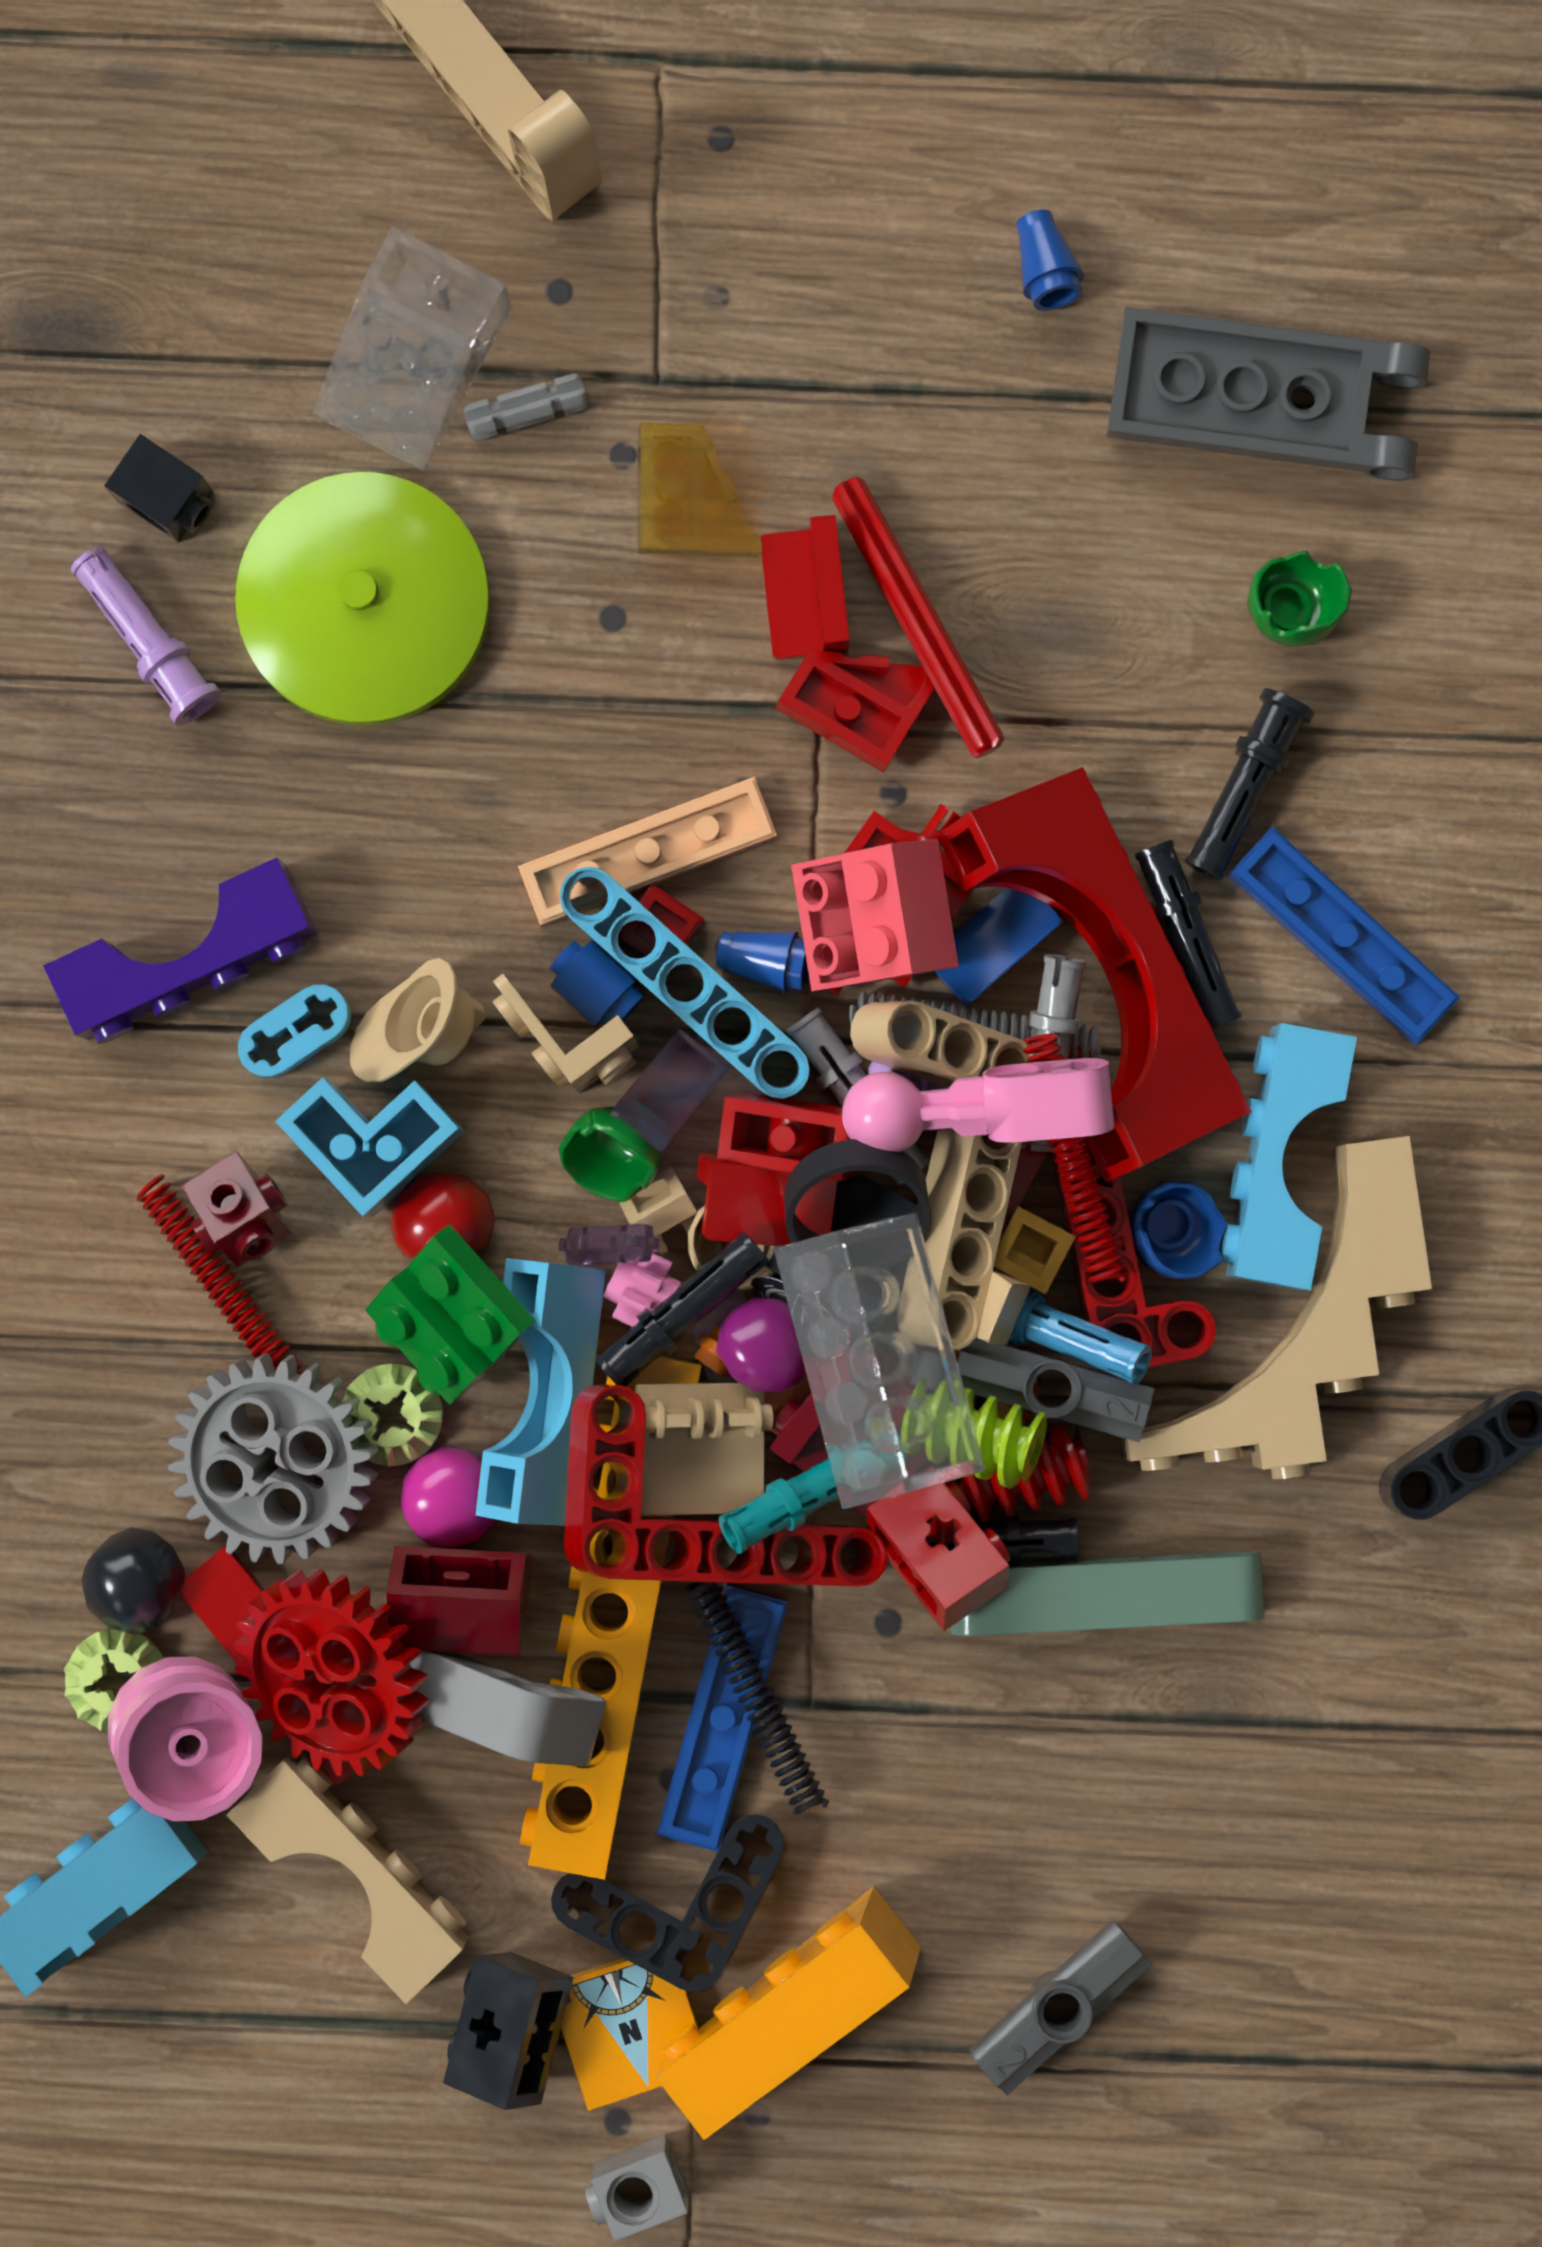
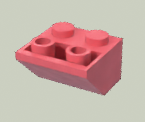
M938 839L890 843L791 865L812 991L959 967Z

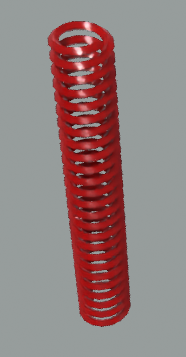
M1045 1034L1025 1038V1043L1036 1044L1026 1047L1023 1052L1026 1054L1039 1053L1029 1057L1026 1062L1063 1060L1064 1056L1062 1054H1056L1062 1046L1053 1044L1059 1036L1056 1034ZM1087 1136L1050 1139L1049 1142L1052 1144L1070 1141L1054 1147L1051 1152L1058 1154L1073 1151L1056 1157L1054 1162L1058 1164L1075 1161L1059 1167L1057 1172L1062 1174L1078 1171L1062 1177L1060 1182L1065 1184L1083 1180L1065 1187L1063 1192L1067 1194L1086 1190L1068 1197L1066 1202L1070 1204L1089 1200L1070 1207L1069 1212L1077 1213L1092 1210L1073 1217L1071 1221L1079 1223L1097 1219L1076 1227L1074 1231L1081 1233L1100 1229L1079 1237L1077 1242L1084 1243L1103 1239L1083 1246L1080 1249L1082 1253L1105 1249L1084 1257L1083 1262L1085 1263L1108 1259L1088 1266L1085 1270L1086 1272L1091 1273L1111 1269L1091 1276L1088 1281L1094 1283L1101 1280L1119 1278L1123 1282L1127 1275L1120 1272L1124 1265L1117 1262L1121 1255L1115 1252L1118 1245L1112 1242L1115 1235L1109 1232L1113 1225L1106 1222L1110 1215L1104 1213L1107 1205L1100 1203L1104 1195L1097 1193L1101 1185L1094 1183L1098 1175L1091 1173L1096 1166L1088 1163L1093 1155L1086 1153L1090 1148V1145L1083 1143Z
M159 1174L140 1190L136 1201L143 1202L142 1209L150 1210L149 1218H156L154 1225L161 1227L160 1234L167 1235L166 1242L173 1243L172 1250L179 1251L178 1258L186 1259L184 1266L192 1267L190 1274L198 1275L196 1283L203 1284L202 1291L209 1292L208 1299L215 1300L214 1307L222 1308L220 1315L228 1316L226 1323L234 1324L232 1332H240L238 1340L245 1341L244 1348H252L250 1356L258 1357L269 1353L274 1369L277 1370L282 1361L278 1360L290 1350V1346L285 1345L272 1353L284 1342V1337H279L264 1346L278 1334L279 1329H273L258 1338L272 1326V1321H266L253 1329L266 1318V1313L263 1312L247 1321L260 1310V1305L256 1304L239 1314L254 1301L253 1296H249L233 1306L248 1293V1288H243L227 1298L242 1285L243 1280H237L222 1289L236 1277L237 1272H231L214 1282L230 1269L231 1264H225L208 1274L224 1261L225 1256L220 1255L202 1266L218 1251L214 1254L206 1252L196 1258L206 1249L203 1244H200L188 1251L200 1241L198 1236L196 1235L182 1243L195 1231L191 1226L185 1231L177 1233L192 1222L195 1215H189L171 1226L176 1220L186 1214L189 1207L184 1206L176 1213L165 1218L171 1211L182 1204L183 1199L179 1198L159 1210L166 1202L176 1196L177 1191L172 1190L164 1197L151 1203L171 1186V1183L166 1182L156 1190L145 1195L156 1184L164 1180L165 1175ZM298 1361L296 1362L297 1370L302 1367V1362ZM302 1370L297 1374L302 1375L306 1370Z

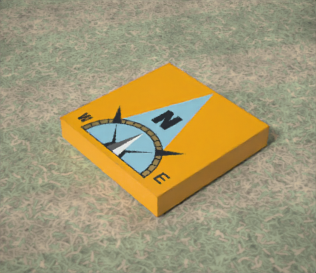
M624 1958L570 1975L574 1978L561 2029L587 2110L590 2111L662 2087L655 2077L667 2056L662 2050L672 2037L688 2025L693 2024L697 2030L699 2029L688 1992L679 1989Z

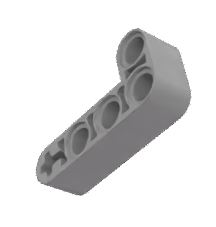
M421 1651V1654L410 1663L411 1668L428 1674V1680L416 1689L429 1699V1704L417 1713L425 1722L520 1760L544 1764L589 1766L607 1700L571 1687L534 1683L461 1653Z

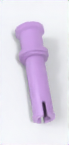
M103 546L95 547L94 554L91 550L82 554L72 564L70 571L87 589L98 607L133 651V654L139 660L137 663L138 675L145 684L153 683L172 710L169 717L176 726L188 724L211 709L220 699L222 692L215 683H206L189 660L190 649L183 640L179 641L177 638H170L165 630L162 629L145 603L115 566V563Z

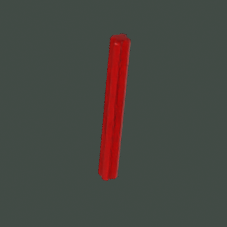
M857 476L840 483L834 488L832 500L969 752L975 758L993 753L1001 747L1004 735L866 482Z

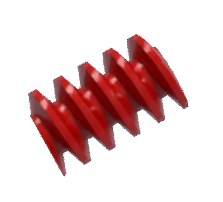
M1061 1423L1052 1425L1049 1444L1047 1445L1044 1441L1038 1463L1029 1480L1024 1483L1021 1479L1011 1489L999 1484L997 1472L986 1481L975 1477L973 1463L962 1473L954 1470L957 1485L982 1523L989 1522L992 1502L998 1501L1007 1517L1015 1516L1016 1501L1019 1496L1024 1497L1033 1512L1039 1511L1042 1491L1048 1490L1058 1507L1064 1506L1067 1486L1069 1485L1075 1487L1083 1501L1090 1500L1091 1480L1089 1467L1077 1424L1074 1439H1071Z

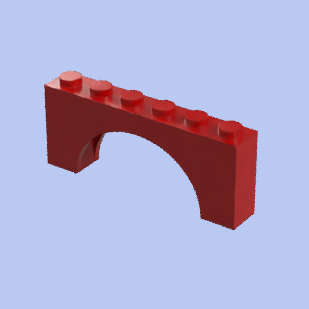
M1083 767L970 811L937 833L964 892L982 887H1003L1026 893L1047 903L1063 916L1084 938L1106 974L1116 1001L1121 1029L1120 1063L1111 1089L1114 1129L1103 1134L1087 1136L1085 1140L1090 1145L1089 1149L1105 1182L1142 1167L1252 1112L1241 1091V1086L1233 1075L1213 1034L1212 1026L1205 1017L1188 983L1184 969L1177 960L1157 919L1156 912L1149 903L1129 862L1127 852L1121 846L1102 807L1100 797L1094 790Z

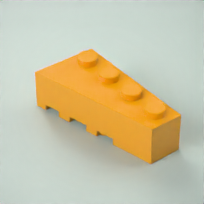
M873 1886L846 1909L826 1921L813 1936L797 1949L792 1948L778 1957L764 1971V1976L748 1989L741 1986L726 1996L714 2008L713 2013L715 2016L698 2030L693 2024H690L672 2037L662 2049L667 2056L655 2078L703 2140H705L910 1988L921 1945Z

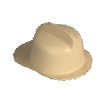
M441 958L428 960L407 980L382 997L367 1011L356 1028L350 1045L351 1068L355 1076L363 1081L377 1083L397 1075L412 1063L433 1066L448 1064L460 1055L466 1047L472 1032L485 1020V1008L482 1004L471 998L465 989L457 985L456 974L450 963Z

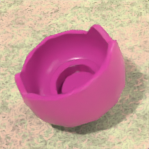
M444 1446L435 1448L416 1459L403 1475L401 1507L404 1517L412 1531L430 1546L461 1549L480 1541L496 1522V1519L475 1515L482 1462L475 1453L467 1449Z

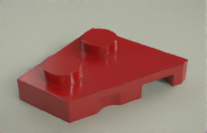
M810 649L778 699L776 710L885 773L934 693L935 687L923 666L889 663L890 657L863 655L859 658H849L840 652Z

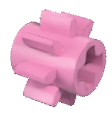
M646 1249L643 1251L639 1261L624 1254L603 1298L618 1304L612 1318L633 1327L639 1322L636 1316L645 1308L652 1311L657 1305L673 1294L682 1283L667 1275L673 1262Z

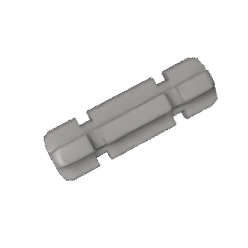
M573 373L554 379L555 385L546 387L545 382L498 395V401L489 404L488 399L467 404L464 407V416L470 435L474 440H482L498 435L497 429L506 427L507 432L554 419V412L563 410L564 415L582 411L588 406V399L582 379L578 374Z

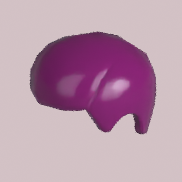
M754 1297L735 1307L719 1325L720 1332L716 1354L721 1357L732 1378L752 1391H783L792 1385H797L810 1369L815 1350L814 1336L810 1323L797 1308L779 1298Z

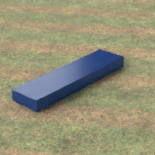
M1273 826L1228 873L1227 876L1412 1045H1417L1460 999L1459 995Z
M727 1583L724 1595L728 1596L726 1603L733 1605L730 1613L737 1614L734 1622L742 1623L739 1631L746 1632L744 1640L751 1642L748 1650L756 1652L753 1659L760 1660L758 1668L764 1669L763 1677L768 1678L789 1601ZM728 1631L713 1636L711 1641L717 1639L718 1637L722 1636ZM733 1640L716 1647L709 1646L657 1829V1835L716 1852L720 1848L753 1730L751 1728L755 1724V1720L747 1721V1717L758 1711L759 1707L748 1712H743L742 1709L743 1706L762 1696H756L743 1703L737 1702L740 1696L758 1685L738 1694L733 1693L735 1687L753 1677H748L733 1685L728 1683L730 1678L748 1668H743L729 1675L724 1674L725 1669L743 1658L724 1666L719 1665L720 1660L738 1649L719 1657L715 1656L716 1650Z

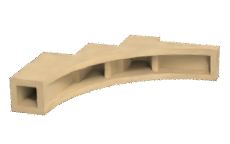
M1410 1136L1345 1144L1335 1147L1337 1199L1330 1246L1313 1293L1288 1334L1252 1373L1215 1400L1168 1422L1144 1427L1140 1442L1121 1437L1124 1459L1130 1462L1140 1460L1141 1471H1154L1179 1467L1178 1455L1204 1452L1205 1462H1220L1243 1458L1242 1446L1250 1445L1253 1466L1262 1470L1271 1469L1272 1479L1310 1475L1309 1463L1327 1461L1316 1384L1323 1383L1324 1394L1349 1392L1363 1389L1361 1377L1379 1375L1368 1298L1375 1297L1377 1309L1415 1304V1291L1432 1289Z

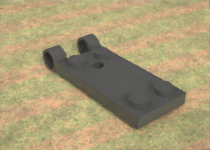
M1125 307L1106 437L1360 471L1367 476L1381 480H1409L1414 477L1418 443L1399 436L1364 434L1371 380L1374 379L1384 386L1398 389L1424 387L1427 383L1431 352L1426 347L1412 343H1390ZM1297 389H1307L1314 396V405L1310 409L1300 410L1293 405L1291 394Z

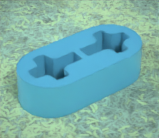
M312 985L302 989L250 1024L242 1032L238 1041V1056L242 1065L249 1072L263 1078H278L286 1075L340 1039L347 1032L351 1023V1008L348 1000L338 990L327 985ZM317 998L324 1004L335 1001L337 1009L330 1014L331 1020L334 1023L330 1029L325 1030L322 1026L314 1024L302 1032L299 1031L297 1025L312 1015L309 1003L313 999ZM288 1031L291 1033L293 1038L277 1050L281 1060L276 1065L264 1059L255 1062L253 1055L260 1049L256 1039L261 1034H265L274 1040Z

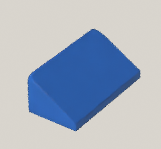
M1006 888L954 934L959 967L934 971V973L960 1003L967 1008L1059 927L1064 920L1047 903L1026 893Z

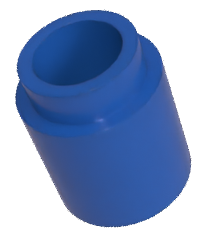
M593 939L583 947L574 940L561 952L549 968L557 975L550 987L594 1027H597L599 1024L604 1026L617 1015L624 1022L645 998V995L635 986L638 980Z

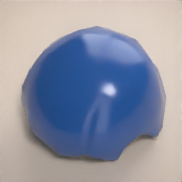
M1161 1181L1137 1200L1132 1210L1130 1228L1135 1252L1142 1264L1166 1278L1199 1279L1219 1266L1223 1260V1255L1220 1253V1244L1228 1226L1221 1212L1217 1209L1210 1193L1192 1181Z

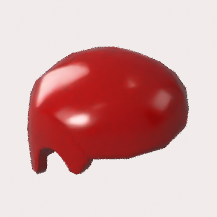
M439 1172L416 1177L395 1197L389 1223L396 1247L406 1258L413 1260L429 1240L449 1224L474 1252L479 1255L491 1242L495 1215L489 1195L470 1178L461 1174Z

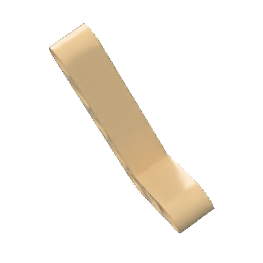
M373 0L383 16L547 219L553 222L602 184L596 136L577 104L561 89L544 101L463 0Z
M915 1001L871 1002L863 1005L855 1013L851 1022L850 1036L853 1046L859 1055L872 1062L947 1087V1089L957 1078L981 1077L987 1069L995 1066L1027 1063L1026 1061L1029 1057L1036 1055L1035 1053H1024V1049L1030 1045L1019 1038ZM892 1025L894 1026V1038L892 1035ZM952 1128L937 1130L926 1178L930 1224L921 1244L908 1256L895 1312L897 1331L903 1340L909 1344L960 1350L967 1347L975 1339L980 1328L1022 1142H996L990 1140L988 1134L962 1137Z

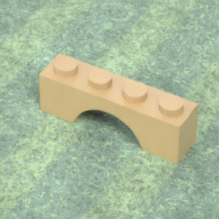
M290 1753L227 1816L270 1862L300 1853L320 1854L341 1862L357 1876L368 1895L372 1913L370 1936L361 1958L407 2005L463 1950L468 1940V1935L462 1930L466 1926V1921L447 1899L440 1896L434 1901L417 1883L422 1878L421 1873L407 1856L397 1849L390 1854L375 1839L373 1834L377 1831V1827L360 1807L352 1802L345 1807L328 1789L333 1782L322 1768L318 1771L313 1769L311 1757L305 1756L302 1760L299 1757L294 1759Z

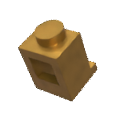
M1018 1206L1013 1210L1001 1233L994 1268L1030 1285V1289L1033 1288L1046 1294L1076 1236Z

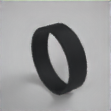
M856 1139L831 1143L813 1151L802 1159L790 1173L785 1185L784 1206L788 1237L794 1248L805 1259L827 1270L841 1273H867L892 1266L909 1256L921 1244L929 1228L930 1207L926 1179L920 1166L904 1151L892 1152L866 1145ZM850 1171H874L895 1177L909 1186L919 1199L912 1215L899 1228L882 1237L861 1242H843L822 1237L808 1229L798 1219L795 1209L803 1195L814 1185L833 1175Z

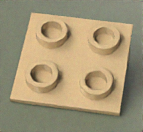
M741 1383L636 1384V1393L641 1397L646 1410L641 1516L725 1514L747 1504L764 1493V1431H771L773 1427L772 1406L770 1404L764 1405V1392L752 1391Z

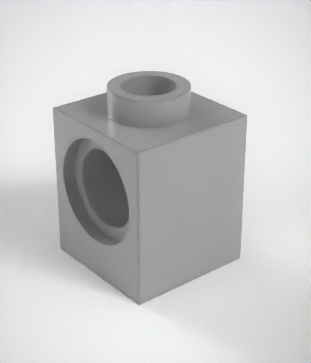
M666 2134L594 2162L591 2176L592 2185L585 2187V2194L595 2223L599 2226L607 2222L614 2242L688 2213L689 2193ZM637 2177L648 2183L652 2193L641 2202H630L619 2194L617 2185L626 2178Z

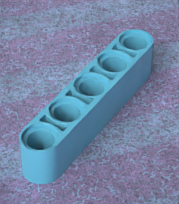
M584 867L576 869L566 877L561 885L560 901L562 909L568 917L760 1091L770 1097L786 1098L795 1095L804 1087L808 1080L809 1064L803 1051L610 875L599 868ZM587 878L597 879L602 882L608 893L604 909L594 915L579 913L572 906L571 891L575 884ZM634 921L644 922L649 925L656 937L655 947L652 952L646 957L639 959L626 956L618 944V936L621 929L626 924ZM680 964H689L697 968L703 979V986L699 995L693 1000L686 1002L677 1001L672 998L667 992L665 984L669 971ZM729 1007L743 1010L750 1022V1029L746 1038L735 1044H726L720 1041L715 1035L713 1028L714 1019L717 1014ZM778 1050L789 1052L797 1064V1071L793 1080L787 1085L780 1087L771 1086L766 1083L761 1072L762 1062L765 1057L771 1052Z

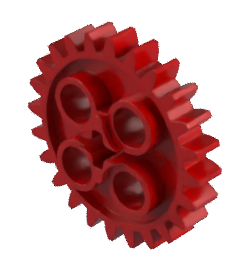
M319 1569L309 1578L300 1570L286 1580L281 1577L263 1590L258 1597L246 1606L249 1614L237 1623V1627L245 1635L233 1643V1648L247 1658L234 1669L235 1673L250 1678L252 1683L241 1693L244 1698L258 1699L262 1705L254 1715L256 1721L271 1719L275 1724L271 1734L273 1742L282 1739L284 1736L292 1740L291 1757L296 1759L307 1750L311 1754L313 1769L317 1771L330 1761L336 1776H342L351 1767L358 1776H363L373 1766L380 1770L393 1758L397 1757L413 1743L414 1738L412 1735L424 1725L425 1721L417 1713L429 1704V1699L416 1689L428 1680V1674L411 1668L410 1664L421 1654L419 1648L404 1647L400 1641L409 1629L406 1624L391 1627L386 1621L392 1607L389 1603L381 1605L376 1610L369 1605L371 1588L365 1586L353 1595L350 1593L348 1576L344 1574L330 1584L325 1571Z

